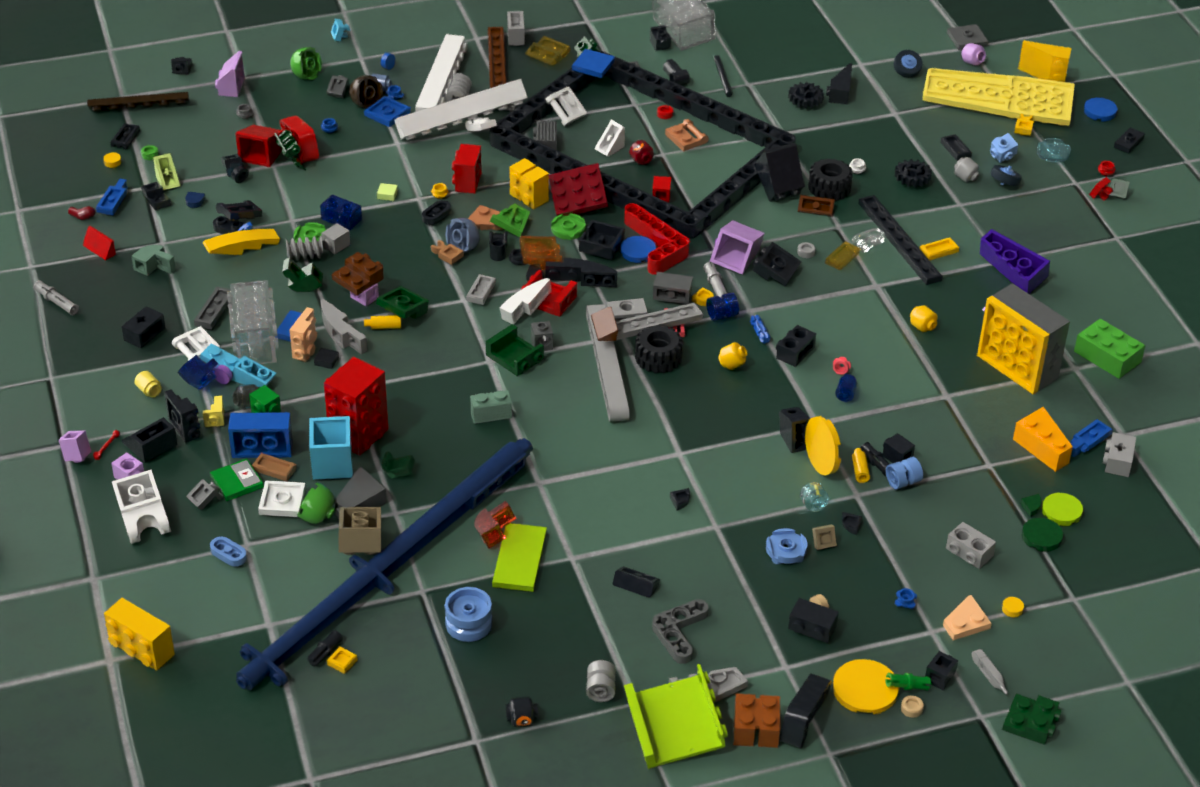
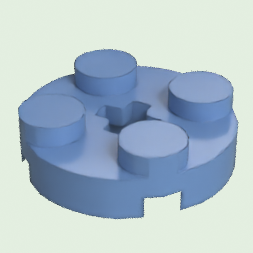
M777 529L766 540V552L775 564L800 563L804 560L807 552V540L802 534L801 536L796 534L793 529Z

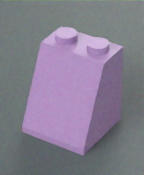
M732 220L720 229L710 262L743 274L759 251L765 233Z

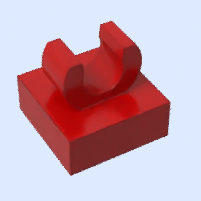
M1105 177L1095 185L1089 195L1093 199L1099 195L1105 201L1109 197L1108 195L1113 192L1108 187L1111 181Z

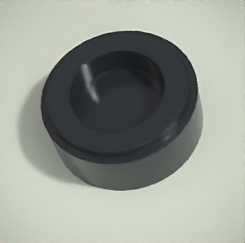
M239 165L232 171L231 178L235 182L241 183L246 180L249 171L243 165Z

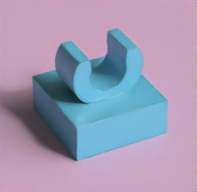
M335 19L331 30L334 41H341L342 37L348 38L347 33L344 31H350V27L347 24H343L341 19Z

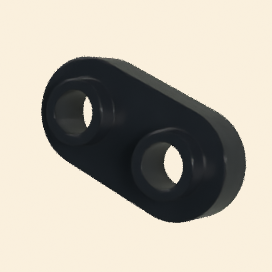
M439 200L422 212V221L427 225H434L451 213L450 202Z
M219 216L213 220L214 231L221 234L237 232L244 225L243 222L231 221L224 216Z

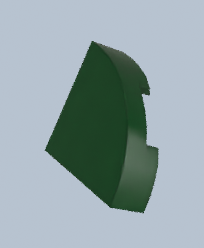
M1039 493L1021 498L1020 504L1030 517L1035 515L1041 506Z

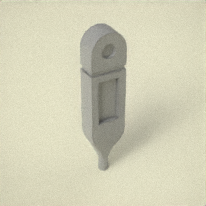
M982 649L973 651L972 659L993 687L1001 689L1007 695L1009 692L1005 689L1002 675L990 659L986 657Z

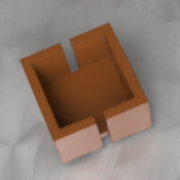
M736 694L733 745L753 746L755 729H759L758 747L778 748L780 696L760 695V698H756V695Z

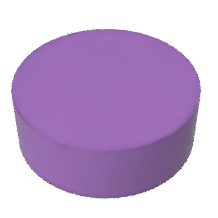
M219 365L213 371L215 379L221 384H227L233 378L231 370L225 365Z

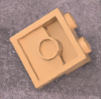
M307 307L290 328L292 358L304 362L315 352L314 342L317 338V332L315 329L316 318L312 308Z

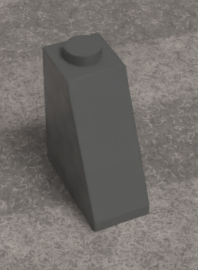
M360 467L335 499L336 509L334 513L339 519L340 507H380L387 503L386 488Z

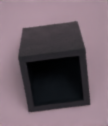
M796 143L765 150L754 164L769 201H781L790 195L791 197L798 196L805 187Z

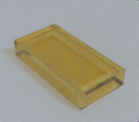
M845 241L826 258L825 264L841 270L859 254L860 248Z

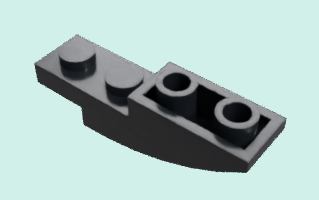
M564 258V262L546 261L545 279L581 281V286L617 287V271L603 264L576 258Z

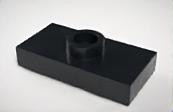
M1130 127L1114 143V148L1130 153L1144 138L1145 133Z

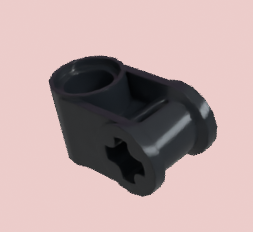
M504 231V233L489 232L490 258L494 261H502L506 258L507 231Z

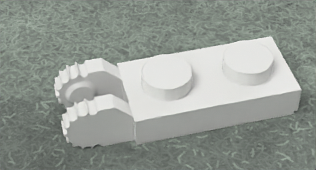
M489 117L476 118L473 120L474 123L471 120L465 122L467 131H479L497 126L496 120H489Z

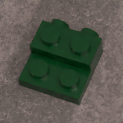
M399 286L377 297L376 304L405 319L410 316L416 319L428 312L429 300Z
M1016 694L1002 730L1045 745L1047 738L1053 737L1056 725L1053 724L1054 721L1058 722L1062 713V709H1059L1060 702L1038 695L1037 700Z

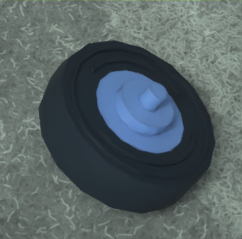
M902 50L896 55L893 65L899 75L911 78L919 74L923 62L920 55L915 51Z
M995 165L991 170V176L1000 181L1001 185L1018 186L1022 178L1018 172L1011 169L1012 166Z

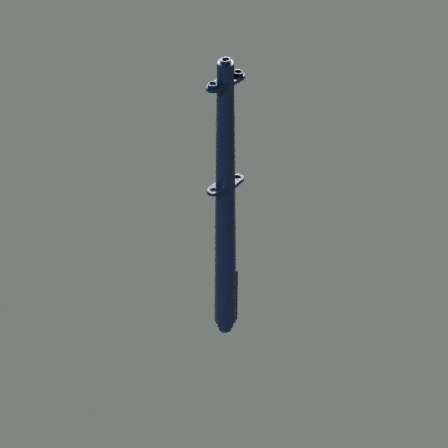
M523 438L515 443L508 442L368 562L356 555H352L349 558V562L356 572L262 653L245 643L241 647L240 655L244 660H250L251 662L236 674L237 684L242 689L251 690L269 676L275 685H285L288 682V678L278 668L280 664L375 587L391 595L395 588L387 577L469 509L474 510L525 467L526 458L533 450L530 441Z

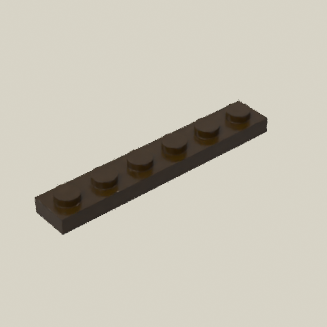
M188 92L89 99L87 100V105L92 111H101L102 108L116 110L121 106L136 108V105H142L143 107L153 106L152 104L167 106L171 102L186 104V101H189Z

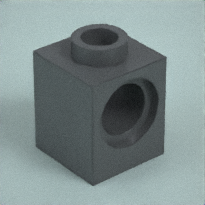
M550 321L531 323L532 345L536 347L542 344L544 345V351L553 350V331Z

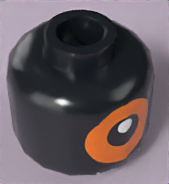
M530 697L511 698L509 704H506L507 722L511 721L512 726L515 727L532 725L534 717H538L537 703L533 704Z

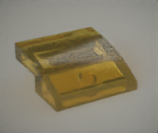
M543 36L538 43L534 42L529 47L525 55L549 65H554L562 60L571 49L569 45Z

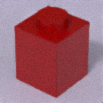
M654 176L652 195L669 203L671 177Z

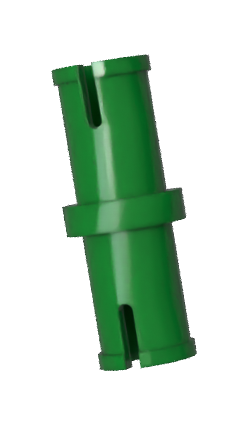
M887 673L886 675L887 678H890L885 679L887 687H901L909 691L912 689L928 691L930 689V686H926V684H931V679L927 676H913L912 673H905L904 675Z

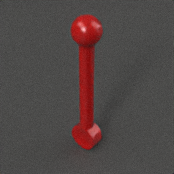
M114 430L112 436L103 447L93 453L95 460H99L103 451L115 438L120 436L118 430Z

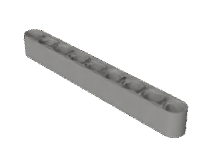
M605 304L586 305V317L609 422L629 420V407L614 341L606 343L598 341L591 319V314L605 309L606 306Z

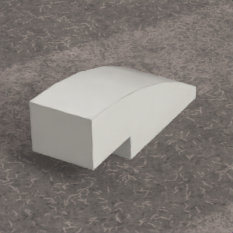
M546 278L537 281L510 297L500 307L502 319L514 325L524 313L531 315L552 291L550 279Z

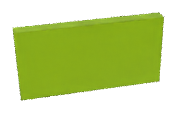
M506 523L492 587L534 592L547 527Z

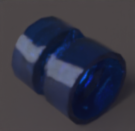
M733 292L723 294L721 297L707 298V311L712 321L723 319L725 316L728 318L739 314V303Z

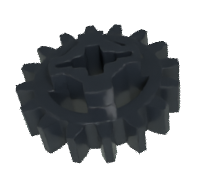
M799 82V85L794 84L793 87H790L788 98L790 102H793V105L798 104L799 108L804 107L806 109L807 106L813 108V105L818 107L819 103L822 104L824 92L823 89H820L819 85L814 86V83L806 82L803 84Z
M912 159L910 161L904 160L903 163L899 162L895 167L894 177H897V181H901L902 185L907 184V187L911 185L915 188L918 185L923 187V183L928 184L931 181L932 169H930V165H925V162L920 163L918 159L916 161Z

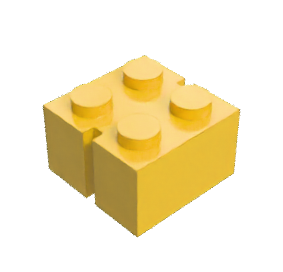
M525 158L510 166V195L519 201H523L525 205L533 210L549 201L548 172L538 166L535 168V164Z

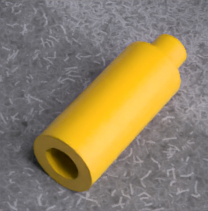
M398 315L371 316V319H364V327H371V330L401 329V317Z
M856 448L852 454L855 478L857 482L865 483L870 479L866 453L861 448Z

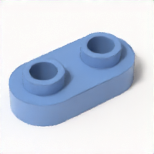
M216 537L210 542L212 555L228 565L240 566L246 562V550L226 537Z

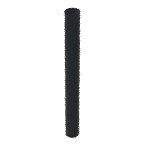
M716 55L714 56V62L727 97H731L732 92L721 59Z

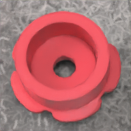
M839 357L834 359L833 370L837 374L843 375L849 372L851 363L847 361V358Z

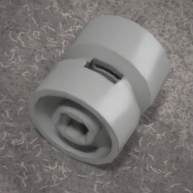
M597 660L589 664L587 668L588 681L586 692L591 700L606 702L614 697L616 669L612 663L605 660Z

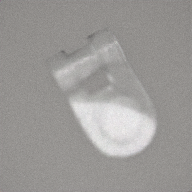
M873 228L854 235L852 243L855 246H859V249L865 253L871 247L883 243L885 233L880 229Z

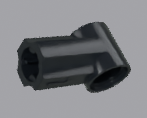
M669 59L663 64V70L669 76L670 81L679 85L689 83L688 71L686 69L682 70L673 59Z

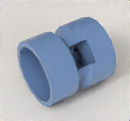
M910 457L902 460L901 463L896 462L887 465L886 477L893 489H899L908 484L922 481L923 470L919 461L915 457Z

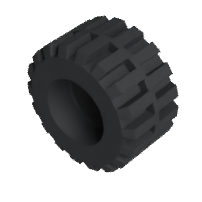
M828 158L814 162L809 173L808 189L810 193L814 194L815 197L835 199V201L844 199L851 192L852 168L847 163H844V161Z
M660 325L642 329V332H639L636 337L635 359L637 364H640L642 369L645 368L646 371H653V373H665V371H672L673 368L676 369L682 359L683 339L679 332H675L673 328L661 327Z

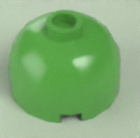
M303 47L293 53L290 66L292 72L298 78L313 80L319 76L317 74L322 69V60L320 54L316 53L315 48Z
M319 482L316 483L317 488H311L300 506L303 509L302 514L299 512L297 514L298 518L312 524L323 522L326 517L330 519L336 509L333 507L335 502L333 493Z

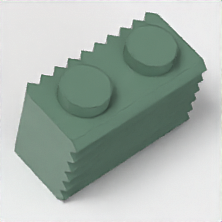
M508 390L486 394L479 393L470 396L471 416L474 424L512 418V402Z

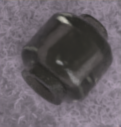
M255 384L239 385L236 391L233 392L235 406H238L241 410L251 409L249 394L257 390L258 387Z

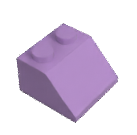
M238 51L224 63L222 70L219 71V78L215 81V88L218 89L219 96L238 97L245 79L242 51Z

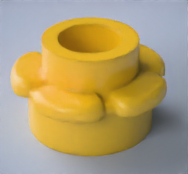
M437 183L433 186L431 193L434 197L442 199L447 196L448 189L445 184Z

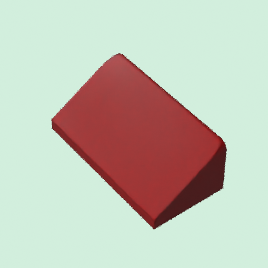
M89 226L83 246L104 260H108L116 255L114 240Z

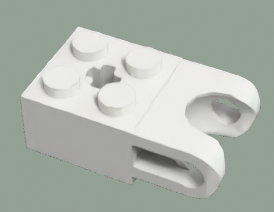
M152 470L112 481L131 544L141 541L140 533L147 527L158 528L161 534L171 532Z

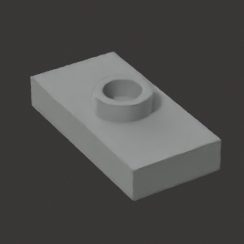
M479 274L466 295V301L484 305L496 284V278Z

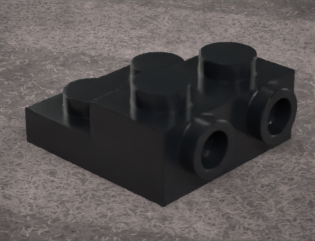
M772 242L769 247L764 246L759 254L762 257L757 256L752 265L755 266L753 271L764 279L768 280L771 276L785 286L802 261Z
M172 389L165 391L169 422L175 427V430L185 443L199 438L201 426L198 421L197 414L199 412L197 406L194 403L192 404L188 398L181 399Z

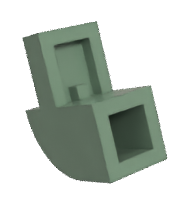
M161 245L142 247L131 256L133 269L147 276L157 268L170 274L176 270L174 256L165 253L164 246Z

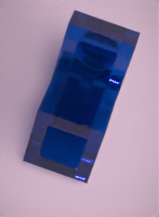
M195 355L177 373L189 385L197 389H203L217 378L214 374V368L218 363L212 358L205 364Z

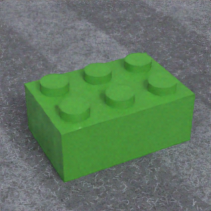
M1100 318L1077 335L1074 352L1120 379L1142 362L1146 345Z

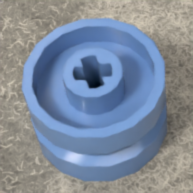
M474 587L459 588L451 592L445 601V625L447 632L453 638L466 642L477 641L485 637L492 627V602L490 596L485 591Z

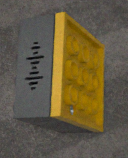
M1012 283L987 298L977 356L1031 394H1035L1059 377L1070 321Z

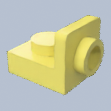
M214 396V404H211V410L203 411L205 427L224 426L222 396Z

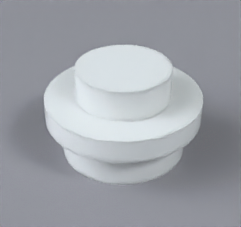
M853 159L849 164L853 173L860 174L866 170L865 161L862 159Z

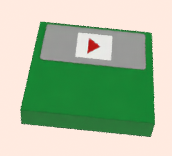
M247 458L210 472L212 480L221 489L220 492L226 501L264 488L262 480Z

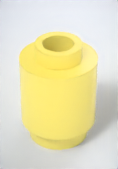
M142 371L135 378V385L146 396L156 397L160 394L162 390L161 384L149 371Z

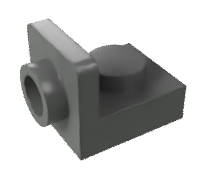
M332 75L327 95L343 98L346 89H350L348 78Z
M204 479L186 496L200 510L215 496L219 500L223 498L218 493L221 489L212 481L208 484Z

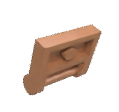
M690 119L665 129V135L683 152L703 145L709 140V137L705 133H701ZM686 130L691 131L697 138H694Z

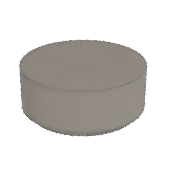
M808 242L798 245L797 254L802 258H812L815 255V246Z

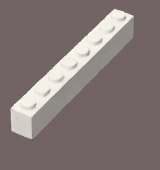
M446 34L415 106V112L445 103V96L452 78L460 68V61H463L464 52H467L465 36Z
M521 79L398 117L394 121L400 138H406L408 141L416 138V135L420 133L424 136L432 133L431 130L436 128L438 131L443 130L451 123L455 126L463 123L462 120L467 118L468 121L478 118L477 115L483 114L486 116L492 114L495 109L502 111L507 109L508 105L514 104V106L523 104V100L527 98Z

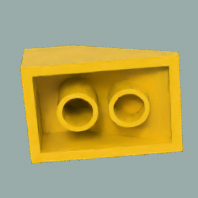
M1023 40L1018 69L1038 79L1065 82L1071 48Z

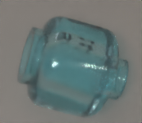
M817 482L806 484L800 492L802 503L812 512L823 510L829 502L828 493Z

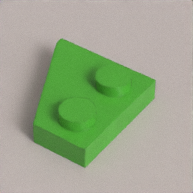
M513 204L509 208L501 210L498 215H492L489 222L520 237L530 211L517 204Z

